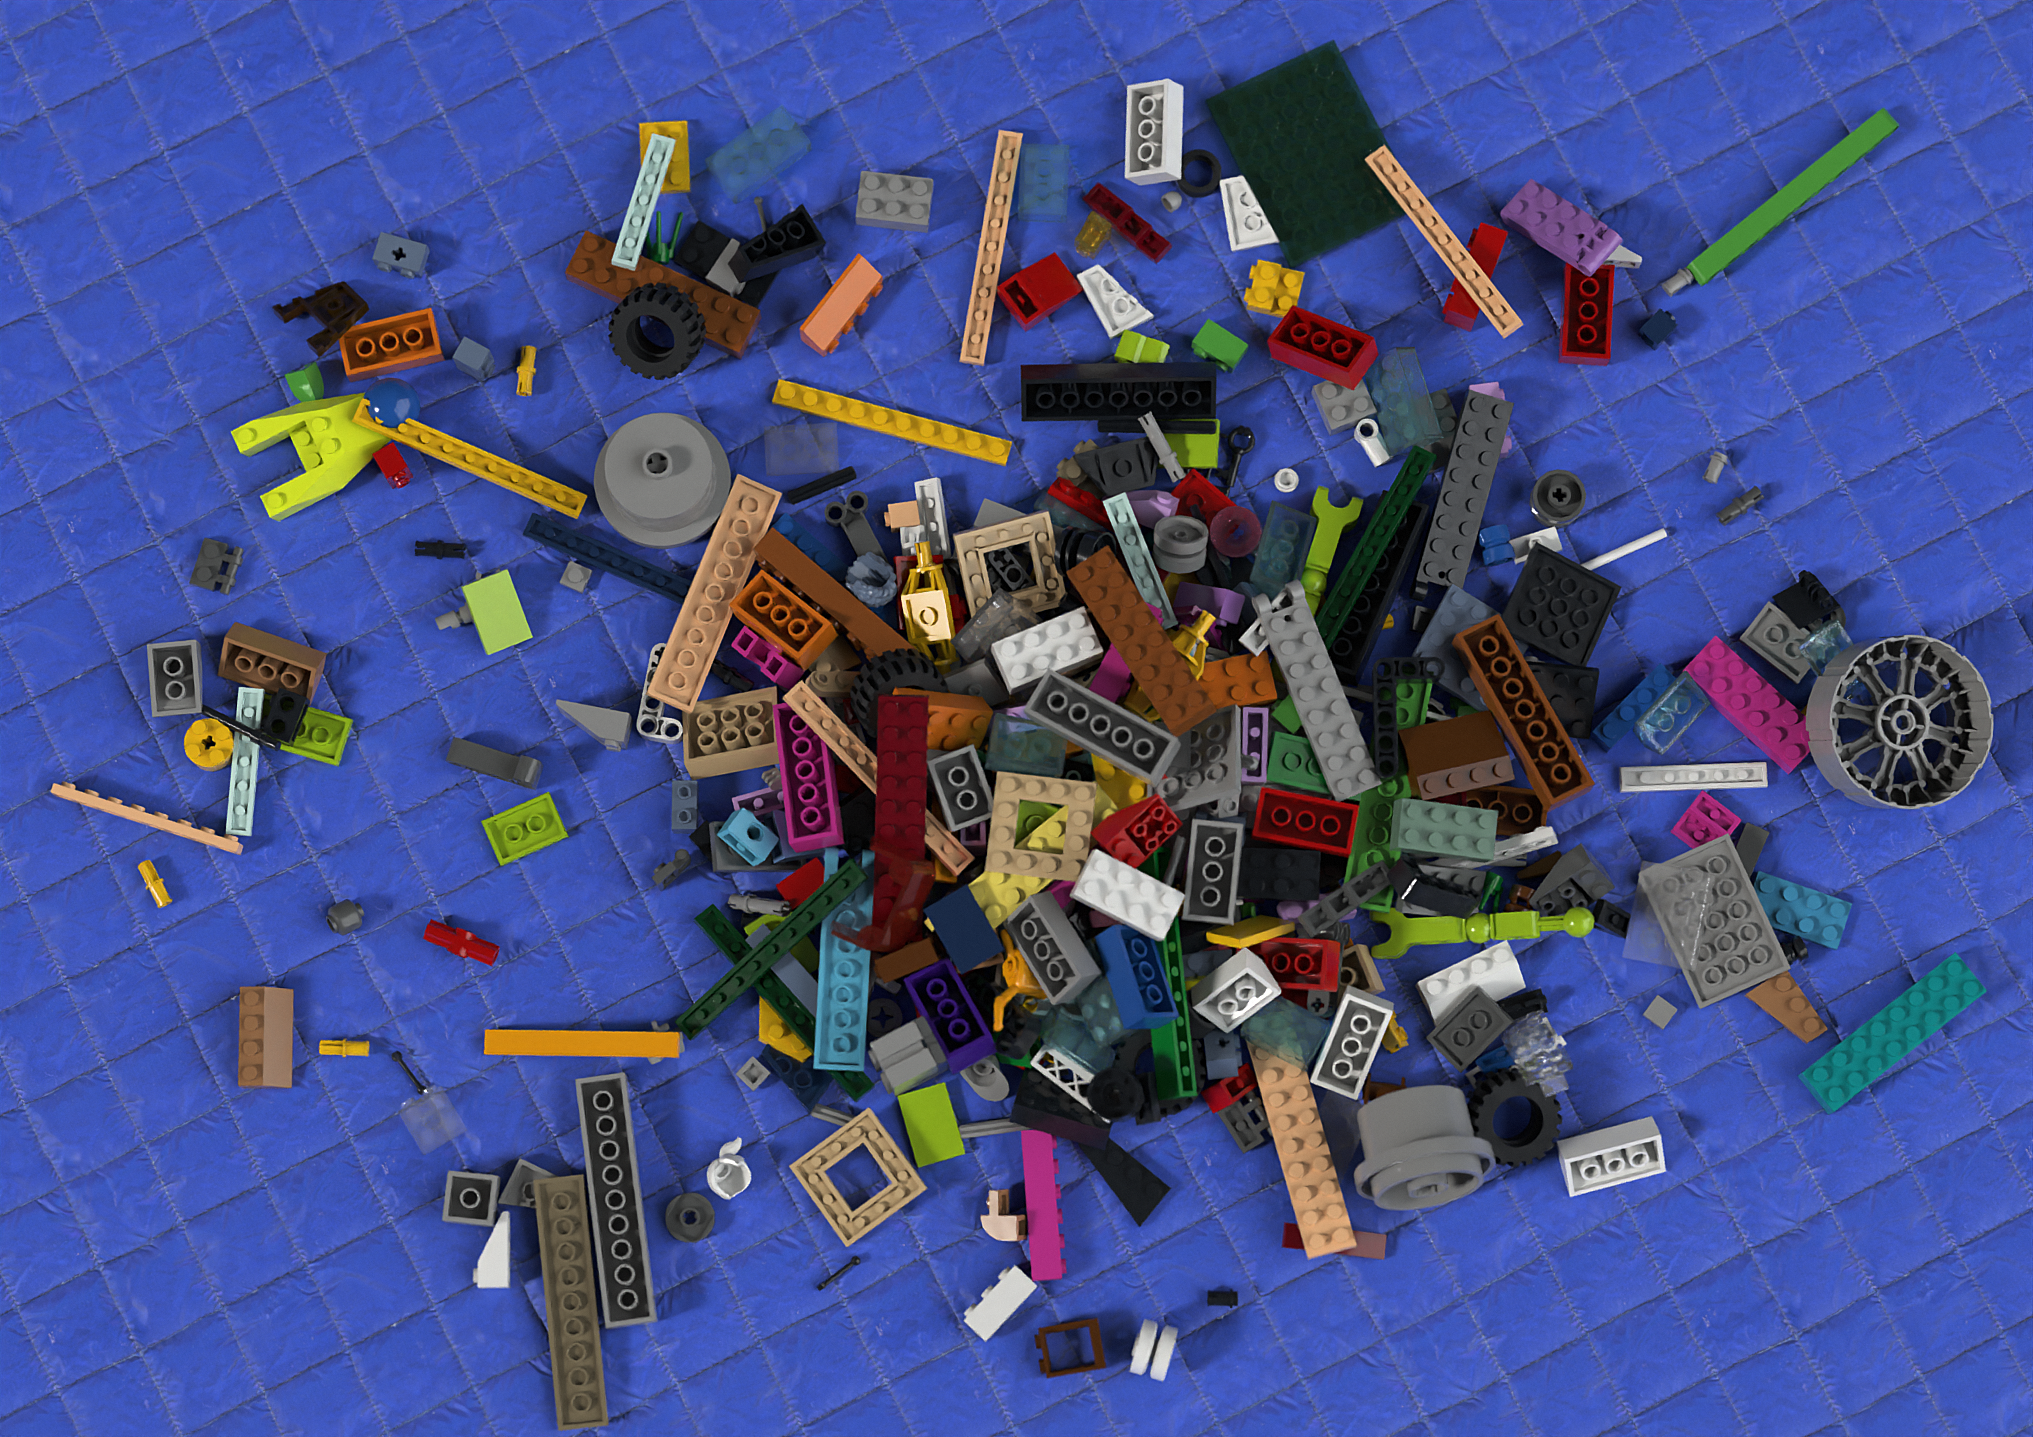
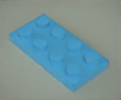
M1761 871L1757 872L1753 888L1772 929L1795 937L1799 935L1803 940L1835 951L1838 949L1852 903Z

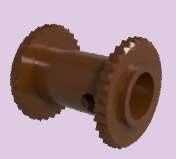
M1368 1073L1363 1085V1106L1368 1101H1373L1389 1093L1406 1089V1079L1402 1077L1400 1084L1371 1081V1073Z

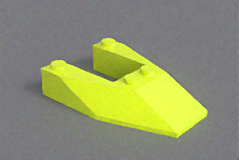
M365 393L301 402L254 419L230 431L240 453L248 457L291 437L306 473L260 496L270 518L281 521L343 489L374 458L372 454L385 447L392 440L352 422Z

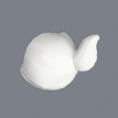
M740 1137L721 1147L720 1158L712 1161L707 1171V1180L711 1189L724 1199H731L736 1194L745 1190L751 1180V1173L745 1159L735 1155L742 1145Z

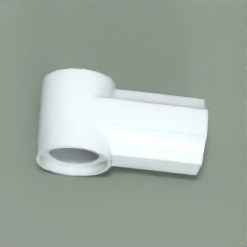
M1371 419L1361 420L1354 430V437L1362 445L1375 468L1380 467L1393 459L1394 455L1379 433L1376 422ZM1363 426L1369 427L1372 435L1369 437L1363 436L1360 428Z

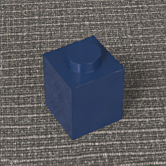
M1660 308L1640 328L1637 335L1651 348L1656 350L1675 331L1678 324L1670 312H1664Z

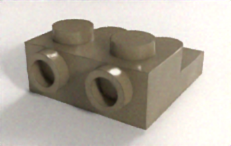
M1091 439L1086 443L1082 440L1073 451L1075 454L1099 449L1100 447ZM1073 456L1070 459L1065 457L1057 465L1056 468L1059 470L1056 473L1057 478L1060 476L1063 479L1070 480L1075 486L1083 491L1092 493L1099 500L1105 496L1077 464Z

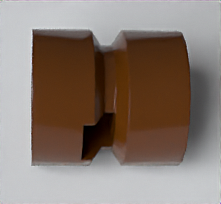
M1512 884L1508 895L1510 903L1505 904L1502 913L1533 911L1535 908L1529 903V900L1536 890ZM1519 901L1527 904L1526 907L1518 904Z

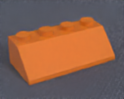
M858 253L799 328L801 341L823 357L828 352L832 354L839 345L837 340L843 333L845 335L849 333L854 325L852 321L857 315L862 316L869 306L867 302L872 296L877 297L883 289L882 276L861 254Z

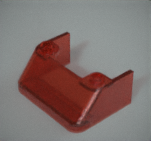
M872 836L870 839V850L892 859L889 866V876L894 882L903 885L883 929L874 925H866L857 931L833 920L831 923V935L866 950L894 953L904 947L936 879V868L932 862Z

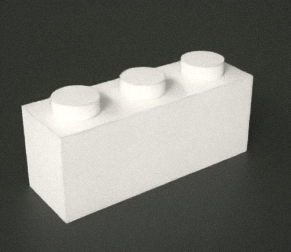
M1014 1266L1012 1269L1007 1267L998 1276L1001 1281L995 1287L990 1285L981 1294L984 1299L978 1306L973 1303L964 1313L966 1316L964 1322L985 1342L1037 1288V1285L1017 1266Z

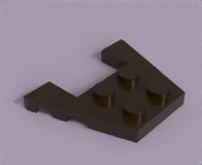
M344 281L314 291L315 295L303 299L299 296L293 298V303L281 306V303L272 307L275 315L285 324L307 311L324 328L306 340L309 348L319 357L369 311L367 302Z

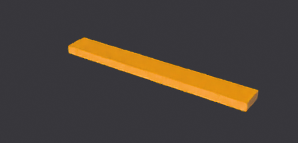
M485 1029L484 1041L485 1055L679 1058L680 1051L679 1032Z

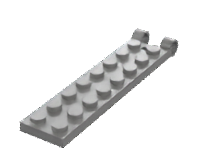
M1297 579L1285 584V589L1292 606L1272 613L1270 601L1265 593L1253 597L1252 604L1334 801L1340 802L1380 785L1381 781L1375 772L1370 754L1305 599L1303 586ZM1285 615H1288L1290 617L1289 622H1286L1284 620Z

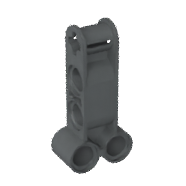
M853 491L847 496L845 505L834 501L826 506L824 512L826 522L831 527H842L857 558L862 555L865 556L867 552H872L889 564L864 516L868 510V498L865 493ZM854 499H861L864 505L859 509H855L851 506V502ZM832 510H840L843 513L841 518L837 520L831 519L829 513Z
M1337 921L1312 938L1340 942L1337 992L1309 991L1307 1008L1312 1015L1328 1018L1336 1012L1344 945L1348 944L1351 934L1349 923ZM1324 1003V1008H1320V1004Z

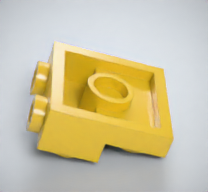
M1258 259L1257 265L1252 264L1249 279H1253L1252 287H1246L1243 300L1248 302L1246 310L1284 318L1292 305L1297 307L1304 272L1283 268L1281 264Z

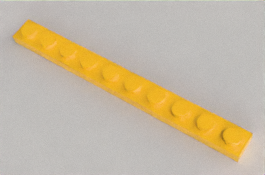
M781 379L778 380L772 404L1005 467L1012 446V441Z
M362 398L352 422L578 519L588 495L413 419H406L405 422L407 424L401 423L398 428L384 427L380 425L384 421L375 417V421L371 418L367 410V406H370V401Z

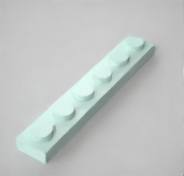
M652 133L612 257V265L635 271L676 144L675 139Z
M1124 492L1104 500L1103 504L1138 592L1146 603L1162 610V618H1164L1162 628L1164 630L1177 625L1178 622L1126 493Z
M239 687L237 721L253 729H260L263 715L264 689ZM235 731L226 834L252 836L260 746L251 742L249 737Z

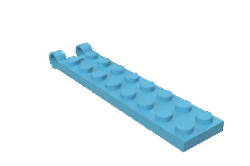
M826 847L824 883L838 871V848ZM863 850L862 869L869 878L821 922L813 1069L864 1071L875 850Z

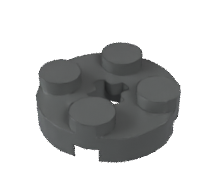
M685 1193L675 1197L669 1203L665 1212L666 1225L671 1235L677 1240L685 1243H697L705 1239L713 1230L715 1211L711 1203L704 1196L697 1193ZM694 1211L697 1221L695 1223L691 1222L689 1225L685 1224L686 1218L683 1217L684 1214H690Z

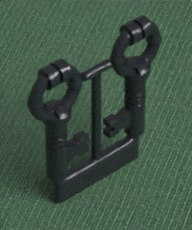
M1242 425L1233 429L1228 437L1227 434L1219 433V442L1220 438H1227L1228 446L1233 453L1230 468L1223 471L1222 468L1217 467L1216 471H1218V474H1214V477H1223L1225 479L1224 485L1228 487H1215L1227 497L1229 496L1230 487H1234L1242 456L1249 453L1255 446V436L1250 430L1251 428H1244ZM1236 434H1244V436L1249 437L1246 448L1234 445L1233 440ZM1201 468L1195 469L1199 473H1203V470ZM1208 468L1206 472L1205 478L1208 481L1210 479L1212 468ZM1183 469V471H1184V473H1185L1186 475L1190 472V470H1192V469Z

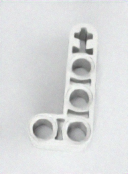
M659 643L652 648L637 719V729L643 739L677 744L683 739V727L678 720L663 717L666 703L660 701L659 706L655 709L647 707V702L652 697L645 694L659 663L657 655H661L666 646L665 643ZM652 722L655 724V728L652 732L646 733L642 731L643 724ZM671 726L679 728L678 734L674 737L666 735V730Z

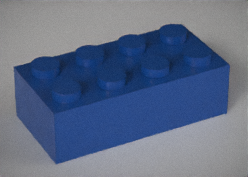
M1113 925L1095 937L1124 1029H1159L1179 1017L1153 938L1127 925Z

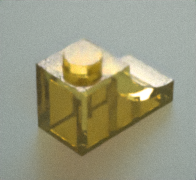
M1092 210L1083 228L1075 238V250L1085 258L1089 256L1094 260L1111 238L1112 224Z

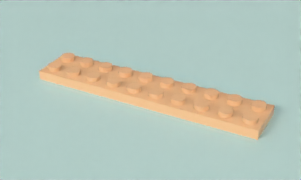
M740 474L736 475L726 505L715 525L645 695L689 714L692 713L732 617L733 611L729 604L744 588L756 557L753 548L765 536L782 493Z
M1289 1010L1242 1022L1241 1026L1308 1260L1356 1247L1357 1244Z

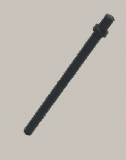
M1198 504L1191 505L1189 510L1192 517L1206 525L1207 519L1201 513ZM1208 531L1206 553L1220 588L1232 591ZM1241 613L1238 623L1235 624L1240 637L1247 630Z

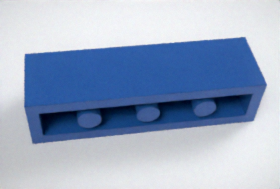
M1660 663L1592 731L1590 738L1608 753L1675 685L1678 679Z

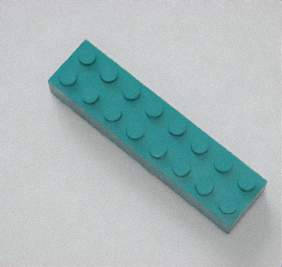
M1955 952L1810 1065L1798 1077L1827 1114L1830 1115L1982 996L1987 990Z

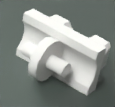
M924 525L900 527L902 555L917 556L914 543L926 541Z

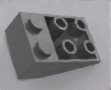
M1580 843L1558 860L1530 898L1529 903L1542 917L1563 916L1573 907L1587 908L1597 899H1600L1614 889L1615 886L1602 864Z

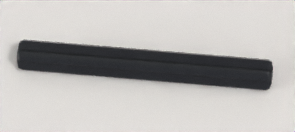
M1098 420V432L1146 433L1138 420ZM1156 420L1163 434L1212 435L1216 432V423L1214 421Z

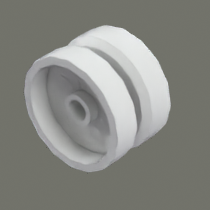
M1144 1319L1141 1332L1137 1334L1131 1355L1133 1360L1129 1372L1142 1375L1146 1371L1148 1361L1153 1362L1150 1370L1151 1378L1164 1381L1178 1328L1166 1325L1162 1329L1160 1338L1156 1339L1157 1322Z

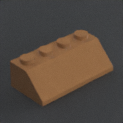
M234 622L224 637L218 676L252 688L264 689L265 692L270 694L278 693L279 688H283L307 697L311 705L323 674L327 653Z
M240 987L238 1086L242 1089L292 1088L293 989Z

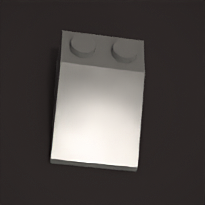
M197 640L147 644L152 717L202 713L201 644Z
M557 699L556 705L560 713L599 743L606 746L607 750L613 752H620L621 749L627 750L633 724L630 713Z

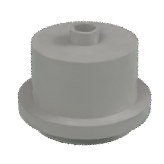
M652 413L627 422L606 441L596 462L594 489L604 517L621 536L644 547L670 549L690 544L704 536L714 527L726 505L731 490V472L727 456L721 444L702 424L679 414Z
M1444 1085L1406 1088L1374 1099L1364 1105L1357 1113L1365 1161L1354 1171L1356 1189L1360 1196L1374 1200V1203L1380 1208L1388 1210H1415L1455 1201L1477 1190L1483 1184L1484 1176L1495 1166L1491 1144L1486 1140L1474 1137L1465 1096L1458 1088Z

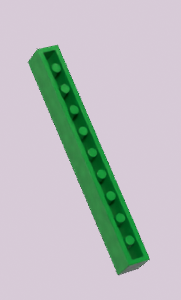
M1157 848L1136 870L1162 883L1171 857L1170 848ZM1174 879L1171 885V888L1175 889ZM1176 913L1164 939L1161 941L1154 939L1179 1015L1178 1018L1163 1027L1151 1029L1158 1100H1173L1197 1096L1178 915Z

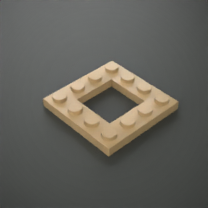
M1047 509L953 534L970 618L974 629L1059 607L1058 603L1066 591L1063 577L1058 574L1055 568L1054 554L1056 543L1050 514ZM1029 541L1038 585L992 597L983 553Z
M998 771L985 871L1077 882L1089 856L1090 832L1092 831L1097 783ZM1020 800L1069 806L1063 855L1014 849Z
M870 1107L789 1166L846 1247L852 1245L928 1189ZM864 1143L892 1184L853 1211L825 1171Z

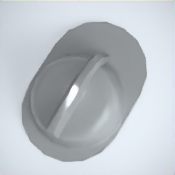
M991 1055L959 1072L980 1097L988 1101H1000L1008 1095L1009 1083L1000 1071L999 1061L995 1055Z

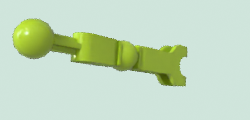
M1320 485L1317 488L1309 512L1312 521L1316 525V532L1304 570L1297 578L1303 586L1305 599L1313 618L1320 597L1327 590L1326 578L1339 538L1343 533L1350 532L1356 527L1363 504V499L1354 496L1348 506L1336 508L1328 501L1329 489ZM1274 657L1270 662L1272 676L1279 683H1285Z
M1580 906L1569 909L1563 916L1540 917L1538 911L1490 914V916L1486 913L1478 912L1470 915L1467 919L1454 916L1407 918L1403 913L1395 911L1396 908L1390 907L1389 914L1369 911V918L1373 922L1388 924L1392 931L1391 937L1386 943L1374 945L1371 948V957L1375 959H1399L1407 953L1409 948L1416 945L1469 942V940L1473 943L1481 944L1490 939L1493 941L1533 939L1541 937L1540 932L1565 930L1570 936L1581 938L1588 935L1594 927L1592 913L1585 907Z

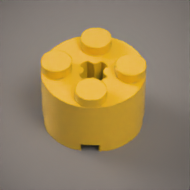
M207 718L195 721L187 730L184 738V749L189 759L200 769L210 772L222 770V768L232 763L234 748L233 732L216 719ZM211 741H213L215 743V747L210 746V748L208 749L206 747L207 743H211Z

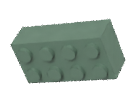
M1401 798L1394 801L1390 851L1481 863L1494 860L1498 811Z

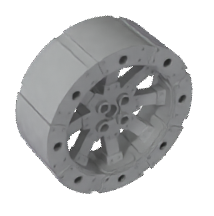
M1920 635L1867 639L1853 644L1837 654L1825 666L1826 670L1822 676H1818L1812 688L1806 711V731H1809L1810 741H1808L1809 748L1818 769L1825 779L1835 789L1845 793L1844 796L1850 800L1868 807L1880 809H1920V807H1932L1953 798L1963 791L1973 781L1977 771L1982 768L1989 753L1993 737L1994 719L1993 714H1991L1990 704L1992 703L1990 695L1974 665L1947 643ZM1904 647L1908 650L1907 655L1903 652ZM1883 662H1896L1898 675L1896 687L1893 688V691L1885 686L1878 676V671L1874 665ZM1918 671H1922L1927 675L1926 677L1933 686L1925 695L1916 698L1914 691L1915 674ZM1855 679L1862 682L1872 697L1870 698L1874 706L1853 704L1851 701L1843 699L1847 691V685ZM1950 682V688L1946 690L1943 685H1947ZM1940 703H1943L1946 709L1947 718L1946 726L1944 727L1933 724L1929 717L1931 710ZM1888 706V711L1884 712L1885 708ZM1898 717L1902 719V726L1900 729L1896 725V719ZM1838 718L1858 720L1862 724L1869 726L1862 733V736L1851 742L1842 744L1840 736L1837 735ZM1901 735H1905V736H1906V739H1905L1904 742H1902V741L1900 740V739H1901ZM1953 736L1958 737V744L1951 742ZM1928 739L1937 741L1942 745L1938 758L1932 764L1928 762L1922 749L1924 748L1922 742ZM1879 747V755L1881 756L1876 771L1872 773L1871 777L1859 773V769L1853 762L1861 754L1872 748ZM1903 754L1904 757H1907L1912 767L1913 779L1903 782V784H1892L1897 760ZM1926 782H1927L1928 788H1927L1926 790H1924L1923 787L1926 786Z

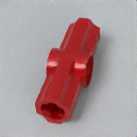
M432 919L427 925L423 937L427 942L444 947L455 955L466 959L469 957L489 966H493L500 950V946L477 938V935L458 927L455 929Z

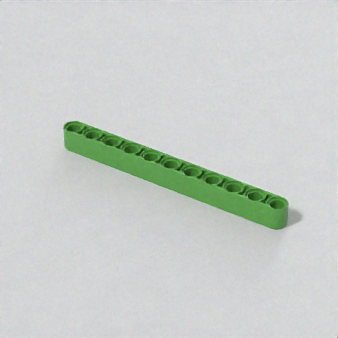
M1885 108L1880 109L1695 258L1686 267L1693 275V278L1701 287L1704 286L1889 137L1900 125Z

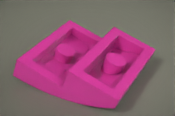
M1702 790L1670 832L1694 849L1725 834L1730 836L1742 819Z

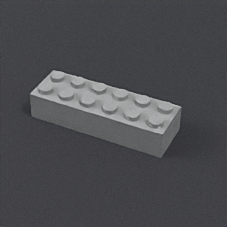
M1050 668L1046 671L1023 710L1027 718L1155 788L1181 746L1178 738Z

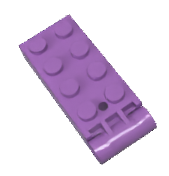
M1530 179L1500 212L1504 224L1589 277L1595 273L1622 243L1620 235L1614 230L1608 229L1606 224L1533 179Z

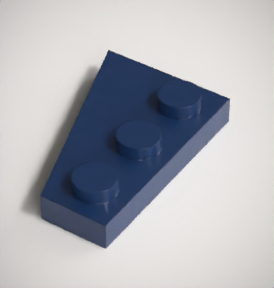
M767 1044L761 1053L762 1057L806 1111L811 1114L834 1078L826 1069H813V1056H810L802 1063Z

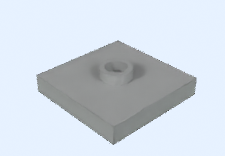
M985 658L943 674V678L952 694L983 697L989 707L1009 699L1010 693Z

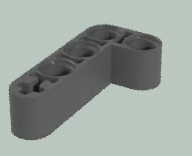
M456 737L452 739L445 760L450 764L533 790L537 788L544 767L541 761L524 755L517 757Z

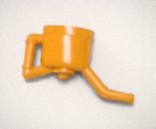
M1006 929L1001 931L1000 936L1007 954L1002 971L1009 988L995 998L993 1025L995 1031L1002 1030L1004 1007L1017 993L1039 1000H1045L1048 997L1022 954L1014 946L1013 940Z

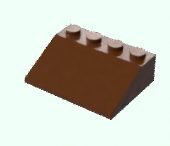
M1490 710L1397 731L1408 782L1414 800L1427 801L1515 780L1510 756Z

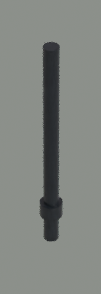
M202 704V713L200 714L218 720L228 728L249 737L251 742L259 746L263 744L275 751L280 749L281 742L267 736L266 732L258 728L253 729Z

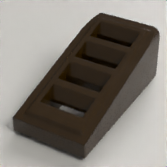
M1558 850L1517 872L1514 879L1517 882L1548 875L1562 857V854Z

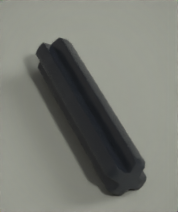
M849 466L791 490L787 493L790 503L794 505L857 478L854 468Z

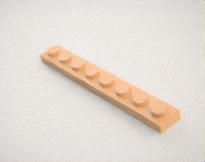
M63 781L61 785L53 783L51 793L57 797L241 855L243 845L238 842L239 838L224 834V837L214 835L215 830L201 826V829L198 830L191 827L192 823L182 819L174 822L168 820V815L157 811L154 812V815L146 813V808L139 805L131 804V807L121 805L122 800L108 796V799L105 800L99 798V793L89 789L80 792L75 790L76 786Z

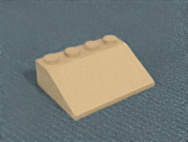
M777 686L697 701L691 714L682 711L684 765L692 780L779 764L772 706L780 704Z

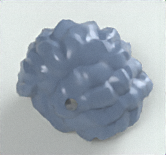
M867 552L865 556L858 557L853 562V566L848 567V575L845 577L847 590L865 606L874 608L880 605L883 606L891 601L897 593V585L895 583L897 576L891 565L886 563L880 556Z

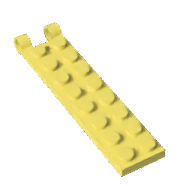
M1098 783L1092 830L1107 816L1120 811ZM1063 806L1016 845L1014 849L1063 855L1069 806ZM1092 835L1089 851L1098 844ZM985 871L968 887L991 927L995 930L1030 895L1039 893L1055 879ZM927 918L924 923L932 932L935 931L929 918Z

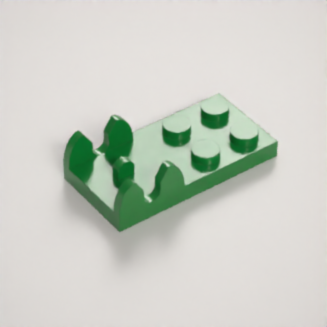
M1277 731L1272 732L1267 759L1266 784H1281L1288 789H1303L1332 796L1309 739ZM1362 792L1346 800L1359 802Z

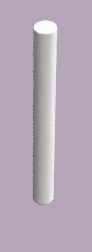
M1664 528L1587 561L1581 564V566L1593 570L1667 537Z

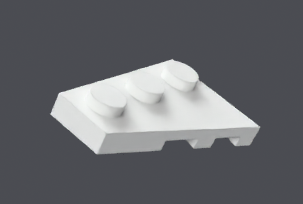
M1238 176L1219 180L1231 251L1236 252L1279 243L1274 230L1245 177Z
M1099 264L1077 275L1079 283L1110 339L1123 334L1124 329L1131 330L1154 317L1151 312L1140 305L1138 300L1132 295L1128 294Z

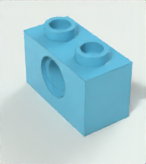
M743 807L730 815L717 834L752 866L765 861L779 841V838L774 835L771 828L760 823L751 811ZM747 831L750 832L752 839L748 837Z

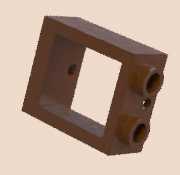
M936 932L922 938L921 941H914L882 955L875 960L874 970L877 977L882 979L885 984L933 964L945 957L947 953Z
M1098 1318L1038 1328L1039 1334H1034L1036 1349H1042L1043 1359H1038L1040 1373L1046 1374V1379L1106 1369ZM1088 1327L1095 1364L1052 1371L1046 1334Z

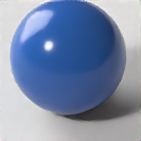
M384 378L378 380L364 394L363 398L370 401V406H367L369 415L374 421L375 417L384 421L380 424L384 427L398 428L401 423L407 424L405 420L408 418L415 421L419 418L420 399L418 394L409 383L401 379Z

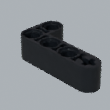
M1006 547L984 553L985 560H988V565H991L1001 578L1000 582L1008 593L1036 586ZM994 552H1000L999 560L997 561L993 560L995 557ZM1009 569H1013L1016 572V579L1013 582H1010L1007 578ZM1065 587V591L1068 593L1070 589ZM1060 606L1048 609L1043 620L1038 618L1037 613L1029 614L1027 617L1033 623L1041 624L1058 617L1065 609Z
M1401 855L1387 873V878L1399 896L1407 903L1467 919L1482 901L1481 896L1468 886L1424 874L1419 865L1406 855Z
M977 973L969 974L964 981L965 989L976 1002L994 1016L995 998L1000 996L1005 990L988 977ZM1013 997L1004 1007L1002 1024L1005 1027L996 1040L995 1048L1001 1055L1020 1060L1024 1058L1039 1036L1042 1025L1036 1016Z

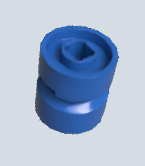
M1506 524L1495 525L1478 531L1479 545L1486 548L1483 551L1485 566L1490 567L1504 564L1516 558L1514 548L1511 544L1507 543L1511 537Z

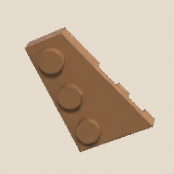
M1788 970L1769 978L1744 995L1806 1044L1828 1030Z

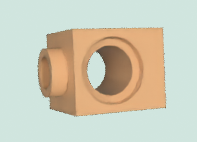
M917 500L888 504L889 512H884L886 527L891 526L892 533L900 532V527L920 525Z

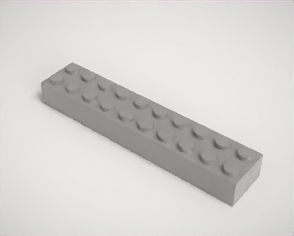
M623 1072L575 1079L605 1326L607 1329L657 1323L627 1075Z

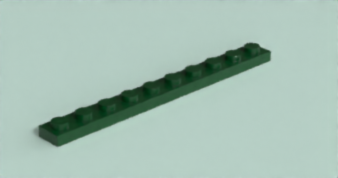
M1414 445L1318 614L1315 623L1327 652L1436 461V454Z
M854 858L848 860L675 1021L689 1040H694L869 878Z
M714 904L694 918L695 924L733 966L753 949ZM770 969L752 985L753 989L814 1056L816 1018L774 971ZM827 1070L855 1103L875 1088V1084L862 1071Z

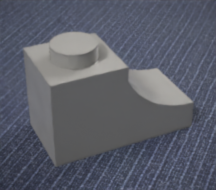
M733 238L706 276L708 285L731 297L735 293L739 294L746 283L739 284L728 265V262L741 247V243Z

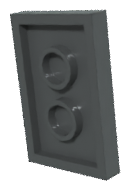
M1478 985L1426 1039L1462 1073L1514 1020Z

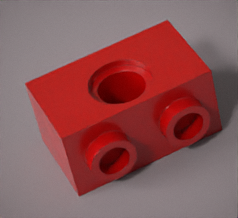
M393 442L372 454L392 489L396 487L400 489L410 483L413 475Z

